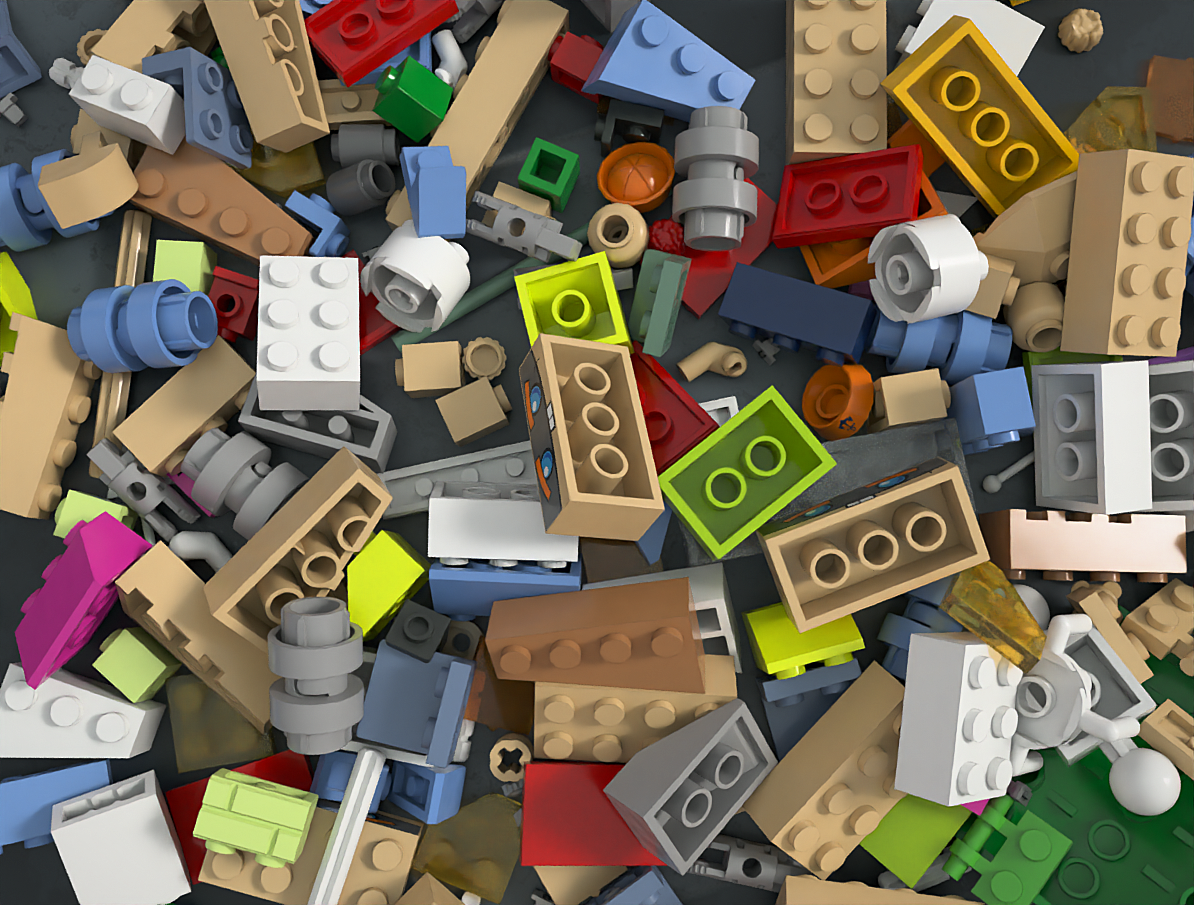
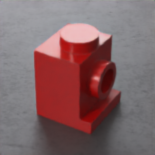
M568 31L564 37L559 35L554 40L547 58L550 61L552 80L599 105L604 95L599 93L593 95L583 92L581 89L602 54L604 47L597 40L587 35L578 37Z
M215 266L212 274L215 278L208 297L217 315V336L220 335L225 341L236 343L238 337L254 341L258 330L259 280ZM231 298H234V309L226 312Z

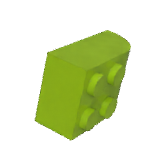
M772 385L658 476V481L664 501L710 558L715 561L731 551L837 465V463Z

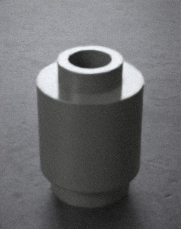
M341 124L339 133L332 134L331 137L334 162H340L342 169L366 159L382 161L388 167L399 166L400 140L397 128H387L386 124Z
M371 159L360 161L329 176L326 184L328 200L340 214L348 217L354 216L387 202L395 191L394 175L388 165L382 161Z

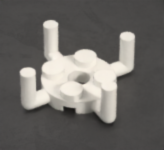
M1086 614L1057 615L1050 621L1042 645L1021 646L1020 657L1023 661V675L1017 685L1015 703L1018 724L1012 736L1009 760L1013 769L1012 777L1042 768L1043 758L1040 753L1033 750L1065 745L1072 741L1082 730L1106 742L1131 738L1140 731L1139 722L1132 716L1109 720L1090 711L1091 678L1071 657L1064 653L1069 635L1085 634L1091 630L1092 621ZM1032 682L1039 684L1046 693V704L1041 711L1032 708L1026 699V689Z

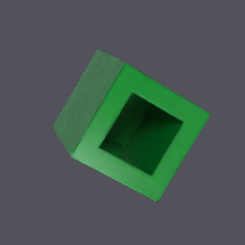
M408 56L396 68H393L391 65L388 66L378 78L375 89L379 94L372 111L418 143L444 120L453 88L411 56Z
M536 137L517 178L519 189L549 200L552 210L563 213L580 175L579 155Z

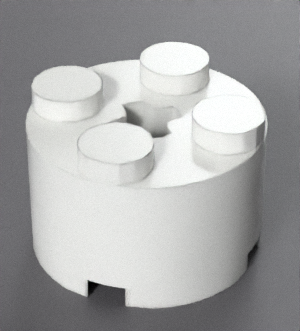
M953 214L935 216L883 228L873 239L868 253V264L875 263L876 278L870 279L869 284L876 304L889 319L895 322L905 321L908 322L907 324L947 316L965 310L974 300L980 281L986 278L989 268L985 254L978 251L970 232L961 223L960 219Z
M407 220L401 227L396 228L363 268L360 274L361 287L366 296L372 291L380 301L375 308L392 323L411 332L421 333L425 327H432L431 332L440 328L469 288L470 274L466 265L469 261V255L461 245L455 242H447L440 236L418 238L413 220Z

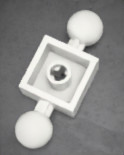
M1021 584L1007 585L997 590L991 596V602L986 612V620L993 634L997 638L1021 642L1023 646L1042 645L1050 621V611L1044 597L1035 589ZM1093 624L1088 633L1069 635L1064 653L1071 657L1091 678L1090 711L1109 720L1132 716L1140 723L1155 710L1156 703ZM1032 682L1026 689V699L1032 708L1041 711L1046 704V693L1039 684ZM1082 730L1069 743L1054 747L1068 767L1100 748L1112 763L1109 783L1113 795L1123 807L1131 812L1146 816L1158 815L1169 810L1179 797L1181 781L1174 764L1158 751L1138 748L1131 738L1106 742Z

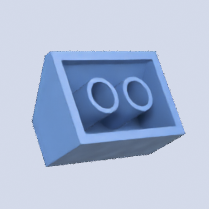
M578 553L577 562L566 561V566L562 568L540 567L537 565V560H518V564L515 566L500 567L490 565L488 559L469 558V562L463 565H447L440 563L439 557H436L429 568V583L434 611L440 614H447L454 621H470L475 619L476 615L490 616L493 601L580 591L582 553Z

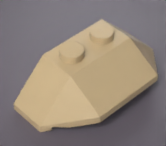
M1077 171L1025 194L999 215L984 234L979 232L973 237L978 251L1016 261L1011 276L1021 279L1019 288L1032 282L1052 284L1067 278Z

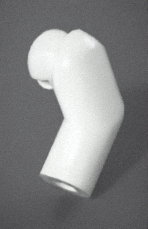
M442 30L431 39L441 59L439 67L435 70V75L453 88V95L456 84L462 75L466 74L468 65L451 30Z
M182 531L171 538L168 546L183 562L191 559H205L216 573L233 557L219 538L211 532Z

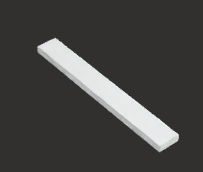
M735 396L699 403L720 427L739 412ZM530 440L377 474L393 497L383 513V520L429 511V498L436 481L537 484Z

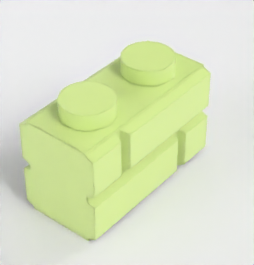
M221 768L212 774L209 779L193 836L205 839V847L211 851L233 854L237 848L255 853L254 860L259 864L273 868H282L286 862L294 864L301 855L319 795Z

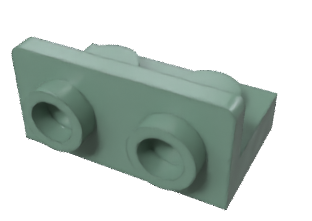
M651 248L644 252L628 321L631 339L644 343L642 353L661 357L670 348L691 258Z

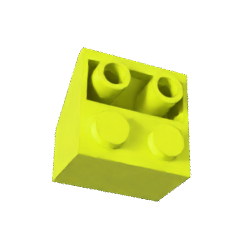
M782 602L741 613L756 667L771 676L776 675L778 680L806 673L804 665L808 663H824L825 667L852 661L854 659L852 652L865 648L863 638L851 614L799 633L788 618Z

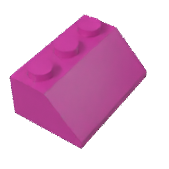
M106 511L89 523L84 520L79 521L69 531L63 540V543L68 546L65 553L57 556L47 566L41 576L46 580L43 588H39L32 593L21 607V611L26 615L17 627L15 636L26 683L34 690L90 642L119 598L115 581L153 546Z

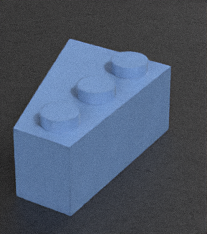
M641 0L623 14L581 91L593 95L599 93L624 102L665 110V116L690 122L691 113L703 107L727 106L740 110L756 80L649 1Z
M1024 367L975 374L950 387L951 403L950 407L946 409L947 417L937 421L943 451L958 448L960 456L987 452L988 449L1020 441V437L1032 436L1036 425Z
M99 758L60 766L25 776H12L0 781V855L4 853L3 845L24 841L25 848L54 842L51 834L52 806L112 785L113 779L109 758Z

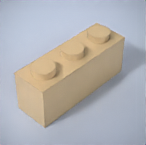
M218 335L212 346L202 349L191 364L185 365L112 432L151 473L164 478L168 477L166 475L168 472L170 475H176L181 472V464L186 454L202 435L212 428H219L225 432L228 427L226 422L239 410L242 411L256 371L227 341Z

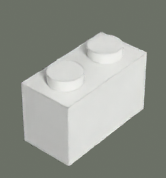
M92 55L69 92L71 98L98 125L173 155L185 136L184 101L171 85L95 55Z

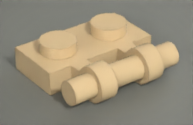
M1175 578L1128 614L1120 627L1126 635L1132 632L1144 647L1160 660L1172 652L1181 659L1179 663L1181 670L1189 676H1194V638L1191 636L1194 634V588Z

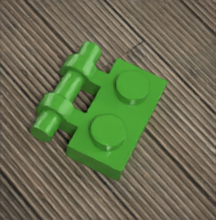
M1007 794L991 798L980 816L974 813L977 819L963 839L956 838L948 849L952 854L942 867V870L956 881L961 879L969 866L982 876L971 892L987 905H1031L1072 846L1073 841L1029 810L1026 811L1017 826L1010 822L1004 816L1014 803V800ZM995 830L1007 840L994 859L989 862L979 854V851Z

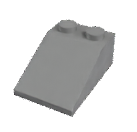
M736 698L638 751L603 791L643 848L683 876L776 766L778 761L745 702Z

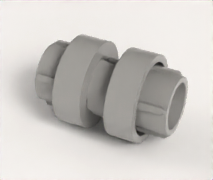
M727 106L699 108L690 115L689 129L681 132L675 138L674 170L679 175L686 177L687 181H683L673 188L672 219L674 222H679L685 227L684 242L690 248L703 251L736 249L741 246L744 227L754 224L757 220L758 190L754 185L745 182L744 179L753 176L758 171L759 138L752 132L747 131L748 117L739 109Z
M212 428L195 442L181 464V472L195 482L191 492L192 499L217 517L226 514L230 510L234 511L237 516L233 523V529L248 541L310 480L309 477L288 462L280 464L275 469L271 468L268 465L271 449L247 431L240 432L231 438L219 428Z
M306 597L292 600L281 608V625L273 628L267 635L268 667L274 674L282 676L269 688L270 722L275 728L284 731V735L287 737V746L293 752L305 755L327 754L340 750L352 739L351 726L358 723L364 716V684L358 676L350 673L358 669L363 663V630L356 623L350 622V613L346 610V603L343 600L332 597Z

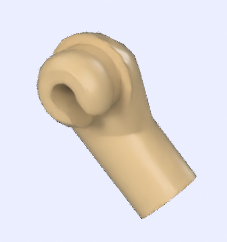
M708 342L682 359L676 366L683 378L689 383L707 370L730 377L741 376L746 371L748 362L740 349L718 342Z

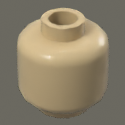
M613 203L605 205L594 214L589 222L587 236L589 245L595 254L605 251L610 267L622 269L631 267L643 259L644 252L648 249L649 227L638 210L628 204Z
M1032 282L1023 285L1017 289L1012 305H1004L1003 316L1005 323L1012 329L1013 342L1021 349L1031 352H1048L1061 345L1065 296L1056 285L1047 282Z

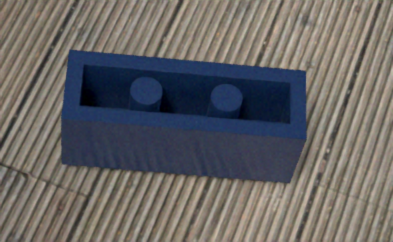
M737 262L718 315L730 326L728 331L736 336L755 340L758 334L773 339L771 345L781 350L797 354L801 347L817 352L815 358L821 362L842 367L844 361L856 365L859 364L877 315V310L869 299Z

